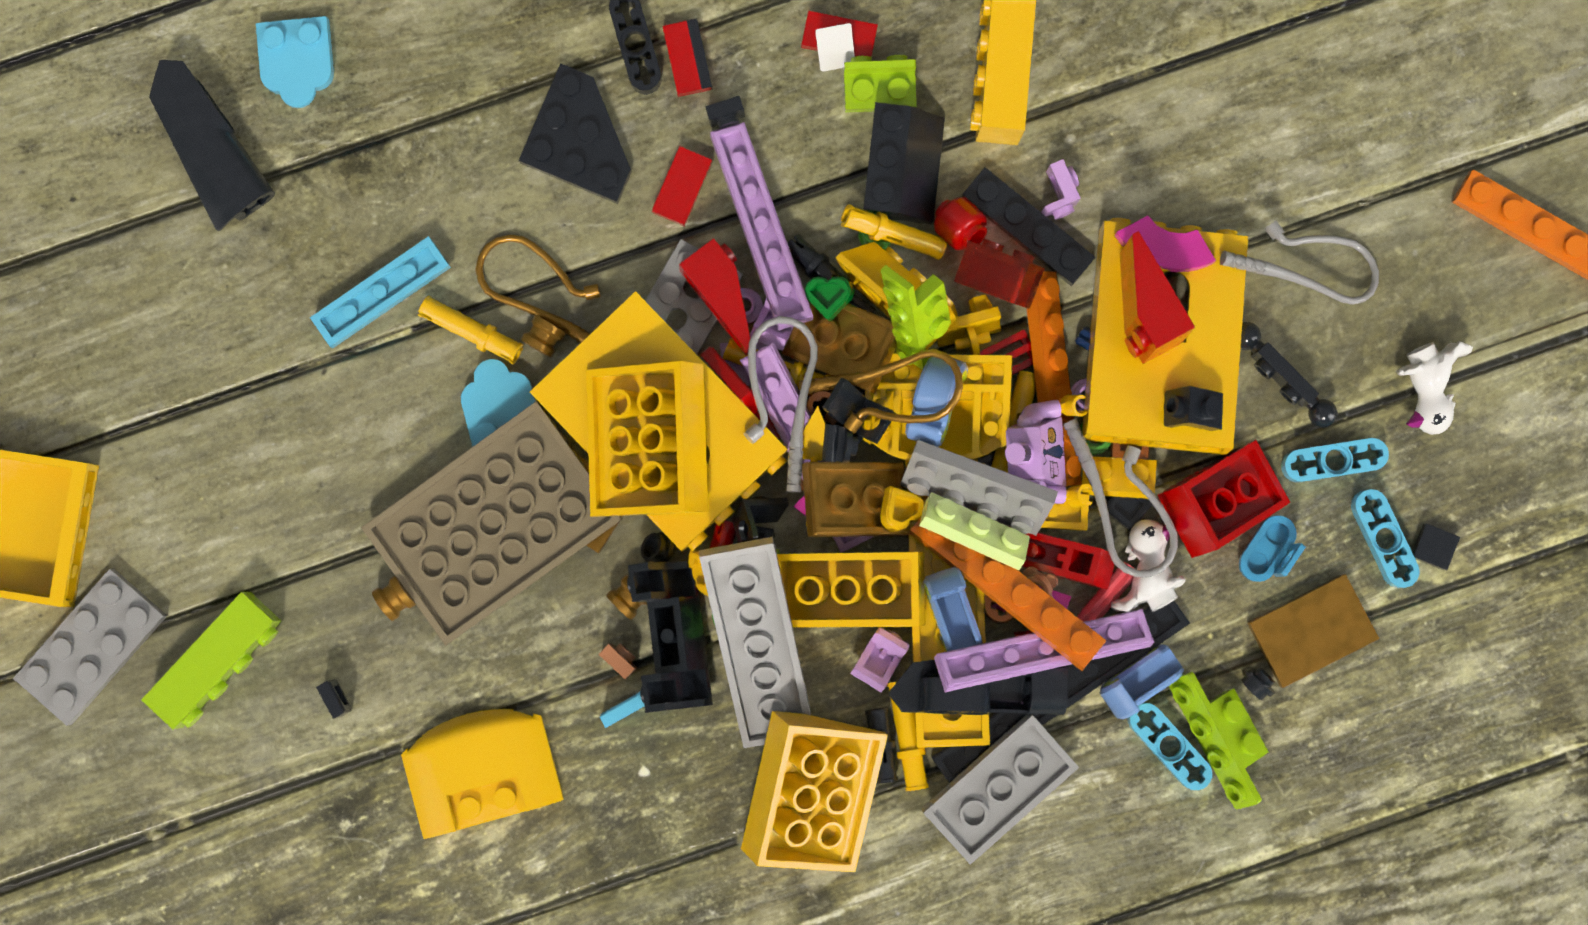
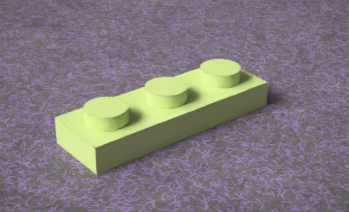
M931 492L924 504L919 526L1017 570L1021 568L1026 560L1030 536Z

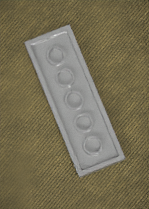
M773 537L699 550V559L744 748L765 744L772 711L812 715Z

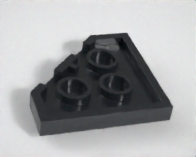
M560 63L518 161L522 165L618 204L632 171L594 77Z

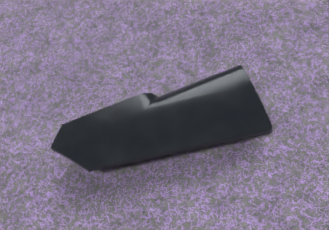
M159 60L149 98L215 229L221 231L232 219L236 218L241 221L264 206L274 197L275 192L235 137V130L186 64L178 60Z
M935 660L913 662L888 692V695L900 711L905 713L988 715L990 712L1064 715L1068 703V669L1066 666L944 692Z

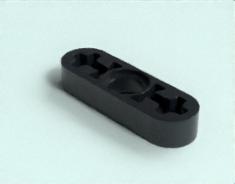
M610 0L609 12L631 86L640 94H652L660 87L662 76L639 0ZM622 2H627L629 7L635 6V8L630 10L634 25L627 27L624 15L616 13V11L621 9L620 4ZM633 34H639L646 40L645 47L639 52H631L625 47L627 38ZM643 59L648 73H655L654 76L650 77L651 83L648 85H644L642 80L636 81L635 79L640 77L641 74L637 61Z

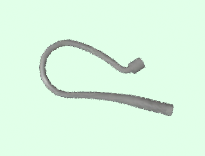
M1277 220L1267 226L1265 230L1272 240L1277 239L1283 245L1296 246L1307 243H1334L1350 246L1360 252L1367 260L1372 272L1371 284L1368 290L1361 296L1349 297L1301 274L1261 259L1236 255L1227 251H1223L1220 257V265L1295 282L1339 302L1351 305L1368 300L1374 295L1379 284V269L1374 257L1366 247L1356 240L1332 235H1312L1290 239L1282 234L1285 231Z
M777 316L763 322L754 331L749 341L748 371L753 396L760 413V422L758 425L754 423L744 432V436L750 443L754 444L764 435L763 430L768 422V415L762 400L756 373V344L761 334L769 327L779 323L792 325L801 330L807 337L811 347L810 361L795 411L788 455V485L786 491L801 492L804 418L808 392L817 363L818 346L813 333L804 323L792 317Z
M1077 419L1063 424L1092 487L1102 519L1107 549L1113 563L1124 573L1134 577H1152L1164 572L1173 562L1178 549V534L1170 516L1156 495L1132 471V465H1136L1141 450L1133 446H1127L1122 458L1125 461L1124 469L1126 476L1150 500L1159 512L1170 534V549L1167 557L1159 566L1149 570L1134 569L1119 559L1114 546L1103 487L1095 461L1092 458V453H1090L1091 451Z

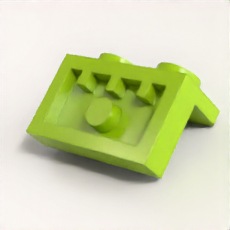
M891 55L882 61H872V57L857 56L851 58V62H844L845 113L874 112L875 102L917 108L916 60L908 59L906 55Z

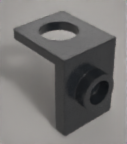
M840 378L823 406V409L842 427H844L843 424L852 413L856 414L863 408L871 407L896 414L893 410L867 399L844 378ZM866 415L862 418L864 422L869 415ZM881 419L879 425L872 430H865L863 422L854 434L877 444L891 421Z
M757 496L751 499H743L731 518L738 543L758 539L755 523L778 522L789 505L787 497L767 498L765 496ZM744 524H747V539L744 535Z

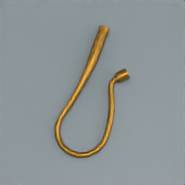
M510 234L496 237L487 243L478 255L475 268L478 283L486 295L498 302L543 318L561 329L578 343L583 342L591 334L582 329V327L525 302L500 295L490 289L484 278L483 265L486 256L492 248L501 243L516 242L525 245L540 256L553 269L572 295L586 297V300L600 298L601 294L598 283L584 286V290L575 288L558 263L541 247L524 236Z
M931 349L920 351L874 369L812 379L808 394L833 390L840 378H844L852 385L896 371L927 357L942 359L951 367L955 375V390L952 399L945 408L937 413L928 415H901L871 407L863 408L856 414L852 413L843 424L848 430L856 433L864 422L862 418L866 415L902 423H927L940 420L948 415L959 402L963 390V378L957 362L945 352ZM803 380L799 381V391L801 390Z

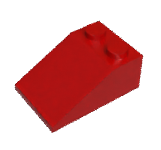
M1137 231L1131 235L1120 252L1124 332L1127 336L1125 344L1134 358L1139 357L1142 364H1145L1180 345L1194 330L1195 326L1142 235Z
M1257 440L1251 441L1157 495L1175 528H1177L1176 531L1191 558L1220 549L1291 503Z

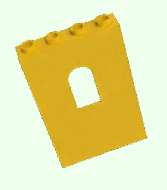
M1111 218L1109 221H1104L1098 234L1085 391L1086 398L1084 403V410L1088 412L1083 416L1082 427L1085 439L1226 455L1234 447L1246 270L1220 265V257L1223 251L1247 257L1248 236L1238 235L1237 231L1231 229H1220L1216 233L1202 231L1201 227L1194 225H1185L1180 229L1168 228L1163 222L1153 221L1157 226L1173 233H1187L1198 229L1216 261L1214 264L1199 270L1177 272L1183 275L1189 284L1188 315L1195 328L1186 337L1185 343L1182 342L1180 345L1142 364L1139 357L1134 358L1125 344L1127 336L1124 332L1120 252L1123 246L1114 236L1117 231L1131 225V220ZM1162 269L1163 273H1164V272H1167V271H1170V270ZM1193 386L1223 393L1222 429L1208 431L1189 426L1165 427V392Z
M635 291L542 379L530 393L588 453L586 370L673 361L703 364L706 445L710 453L707 463L708 512L647 515L681 551L689 547L693 552L706 540L708 536L704 531L713 522L720 526L734 513L730 506L740 497L743 499L751 497L761 487L757 482L759 478L766 472L772 476L787 462L783 456L788 452V449L767 427L763 430L764 435L754 444L747 440L744 432L754 423L758 425L760 420Z
M0 450V598L57 607H75L99 465Z

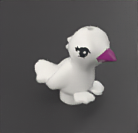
M1459 341L1447 344L1442 351L1438 352L1434 342H1431L1407 354L1411 364L1399 368L1396 372L1399 376L1410 375L1411 382L1418 393V403L1414 414L1406 425L1411 428H1420L1423 432L1431 435L1440 434L1451 425L1456 403L1452 401L1453 394L1445 396L1443 392L1449 381L1453 363L1457 358L1470 354L1473 347Z
M1145 519L1137 522L1131 529L1125 552L1129 553L1128 561L1134 560L1136 557L1139 559L1140 562L1137 570H1149L1159 566L1165 560L1164 551L1170 538L1166 525L1151 519ZM1169 566L1164 572L1152 577L1133 576L1130 592L1126 597L1111 602V609L1116 612L1126 613L1133 611L1139 604L1147 602L1151 610L1156 611L1178 598L1174 589L1182 586L1185 578L1183 576L1173 577Z

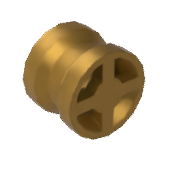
M535 315L532 319L533 326L531 330L524 333L520 340L552 358L555 353V344L557 341L563 340L566 333Z
M625 575L621 579V585L616 590H610L606 597L628 619L632 620L637 615V609L641 605H647V602H632L631 594L627 587L628 575Z
M396 576L389 579V584L386 587L377 588L372 591V596L377 605L391 621L397 619L400 611L403 609L412 608L416 605Z

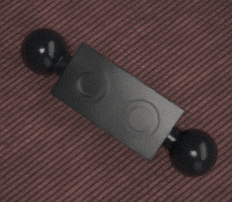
M1242 322L1240 349L1250 350L1253 353L1251 357L1256 361L1254 364L1256 370L1268 380L1272 377L1282 387L1279 392L1290 404H1298L1300 407L1306 406L1309 409V420L1313 425L1320 428L1331 426L1336 421L1338 415L1335 404L1330 400L1317 398L1319 393L1269 342L1264 344L1261 341V332L1257 325L1251 322Z

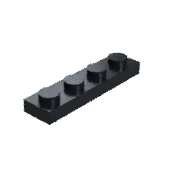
M984 167L961 196L967 198L990 221L1050 270L1056 272L1071 287L1096 258L986 167Z

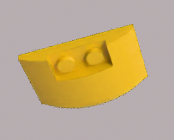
M898 354L892 355L889 364L901 360ZM949 355L954 359L965 362L968 366V374L963 382L960 400L952 410L947 434L939 448L975 460L990 454L999 447L1004 448L1006 446V430L1010 427L1012 356ZM915 364L885 374L876 393L873 394L865 390V397L893 410L896 414L911 415L914 393L922 370ZM869 415L864 422L865 430L876 428L881 419ZM891 421L877 444L863 438L865 442L870 445L873 443L887 454L907 461L910 460L917 443L907 438L905 434L907 423Z
M491 709L468 713L430 729L410 749L407 748L401 754L423 839L455 832L564 800L542 715L535 713L531 716L514 711V709Z

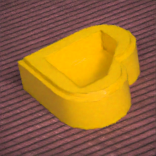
M893 486L885 488L880 514L883 527L890 532H898L905 529L911 522L921 518L925 504L921 496Z

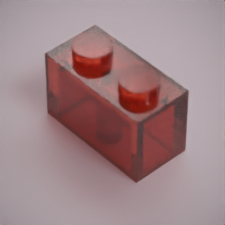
M985 238L982 245L968 241L954 282L1030 309L1045 268L1033 264L1035 256L1014 249L1012 256L1002 253L1004 245Z

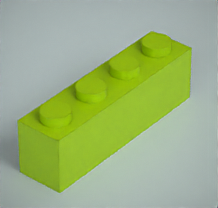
M241 592L141 701L172 730L183 728L184 726L190 728L204 714L201 708L209 699L215 701L226 691L229 686L226 681L234 672L240 674L251 664L254 658L250 655L259 645L265 647L276 637L278 631L275 628L281 623V620L251 592Z

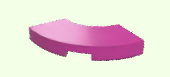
M1148 215L1117 231L1114 235L1124 248L1131 235L1139 231L1160 268L1170 270V272L1195 271L1210 266L1216 261L1198 229L1187 233L1169 232L1157 226Z

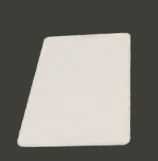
M850 23L821 28L815 31L821 71L844 68V62H851V58L855 57Z

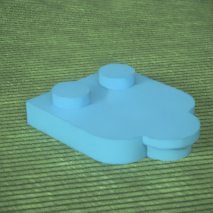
M327 16L256 23L259 69L262 83L271 92L280 94L282 100L290 107H306L313 101L316 91L327 88L334 78L329 19Z
M489 359L481 362L475 369L474 382L468 384L461 394V404L472 447L536 402V398L530 393L533 389L530 380L521 373L509 372L506 365L499 360Z

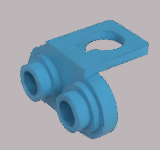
M1272 516L1262 522L1239 558V569L1246 579L1261 582L1269 579L1272 575L1275 577H1286L1306 548L1302 543L1294 544L1297 532L1295 525L1290 519L1284 516Z

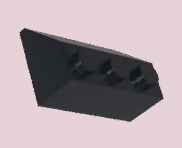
M875 102L863 210L874 214L882 212L891 220L933 224L945 118L912 106Z

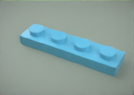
M428 236L311 316L310 319L327 344L334 348L451 267L433 240Z

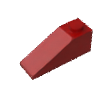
M713 238L679 264V271L744 355L747 356L750 334L737 269L734 264L737 258L725 243L720 246Z
M1030 533L1026 534L1030 536L1026 560L1021 567H1035L1041 573H1052L1059 578L1108 590L1115 565L1108 551L1037 533L1036 536Z

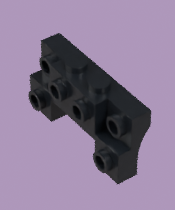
M688 561L644 562L628 565L627 587L631 594L632 602H647L655 674L641 676L640 696L645 706V713L713 705L699 590L696 587Z

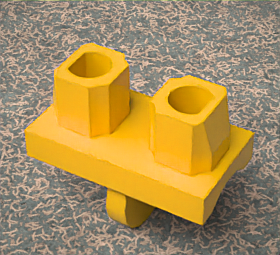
M984 294L973 297L968 301L970 314L958 316L953 304L951 309L957 320L942 337L937 339L938 347L954 344L956 351L969 348L971 355H980L979 345L991 342L990 334L1001 331V314L998 306L993 307L987 295Z

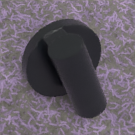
M825 424L822 461L848 463L850 457L857 454L858 435L852 434L845 426Z

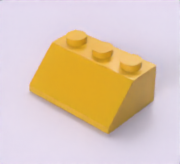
M876 242L840 252L835 257L847 278L851 280L853 287L890 319L891 317L887 311L889 308L887 298L883 291L884 284L881 269L887 265L914 286V291L927 280L917 269L912 268L908 271L901 265L903 259L891 247L888 246L884 250ZM946 295L951 320L950 327L957 319L951 309L954 303ZM934 339L927 347H925L926 350H928L936 342L937 339Z

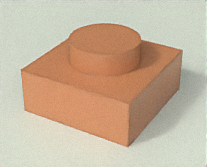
M609 643L598 654L624 679H627L638 668L632 663L636 657L621 643L617 647Z

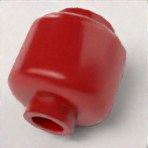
M957 197L953 200H945L938 206L935 212L934 230L954 250H972L984 240L987 234V217L967 198Z

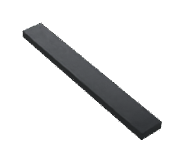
M1173 601L1156 611H1152L1150 606L1143 610L1154 641L1151 647L1091 660L1083 671L1073 664L1067 665V708L1189 625L1190 622L1177 603ZM994 713L989 717L990 745L945 747L931 758L948 783H950L1026 714ZM1032 714L1042 726L1057 716Z

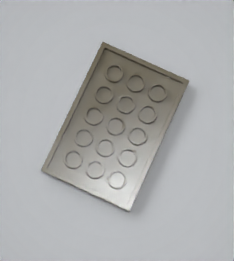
M536 401L365 524L361 529L446 646L623 518L622 516L590 517L589 470L544 407Z

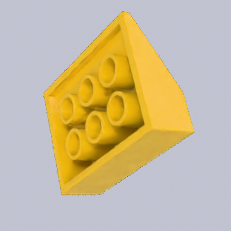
M673 361L586 370L590 517L708 512L703 364Z
M772 711L741 850L757 866L856 872L888 734L808 714Z

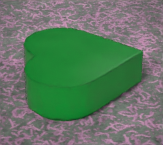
M815 277L807 283L805 294L811 304L827 320L832 321L853 298L854 287L849 280L843 277H832L830 280L823 277Z

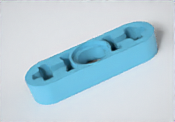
M1376 438L1298 449L1284 456L1281 470L1283 475L1292 482H1305L1378 470L1387 463L1389 451L1385 443ZM1367 445H1370L1371 450L1378 451V457L1373 459V465H1371L1369 459L1353 461L1352 454L1367 451ZM1331 450L1339 451L1344 457V465L1338 471L1331 470L1326 465L1325 458ZM1313 452H1317V453H1318V454H1317V460H1316V458H1315ZM1296 456H1299L1302 462L1316 460L1321 474H1317V467H1311L1302 470V476H1299L1298 470L1291 469V463L1296 462ZM1353 462L1356 466L1355 469L1352 468Z
M1374 489L1357 493L1351 503L1352 513L1387 584L1396 588L1412 586L1418 580L1419 566L1387 498L1382 492ZM1366 496L1369 500L1377 501L1378 506L1373 508L1377 519L1385 516L1387 522L1369 527L1368 522H1374L1375 519L1371 512H1363L1361 506L1366 504ZM1382 528H1387L1394 534V543L1389 549L1379 547L1376 542V534ZM1401 550L1402 555L1395 557L1400 566H1408L1409 571L1404 574L1406 580L1393 576V572L1397 570L1394 559L1385 561L1384 555L1394 554Z
M1147 702L1139 705L1140 711L1145 713L1152 711L1153 715L1150 720L1157 728L1160 729L1163 723L1167 728L1158 732L1151 742L1148 737L1154 733L1145 725L1138 727L1137 723L1140 718L1137 712L1127 718L1128 724L1134 733L1183 786L1191 790H1202L1207 787L1212 779V769L1209 763L1158 707ZM1171 735L1178 739L1180 747L1174 756L1167 757L1160 750V742L1164 737ZM1187 751L1191 753V756L1185 758L1189 764L1194 767L1200 765L1202 767L1199 772L1202 777L1200 781L1194 779L1187 781L1186 778L1190 774L1189 771L1180 763L1176 769L1173 766L1174 763L1184 758Z

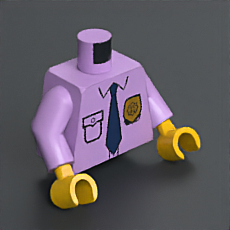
M1065 395L1060 403L1056 399L1027 405L1020 414L1017 424L1008 427L1006 430L1007 448L1005 450V457L1008 462V473L1058 491L1054 504H1064L1067 501L1073 508L1092 504V502H1085L1081 498V491L1092 490V487L1088 484L1072 486L1068 490L1065 488L1062 417L1060 416L1061 413L1066 416H1085L1088 412L1087 410H1076L1075 408L1078 399L1086 398L1084 395Z

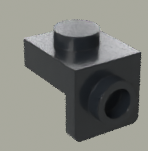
M1193 386L1165 392V427L1189 426L1208 431L1222 429L1223 393Z

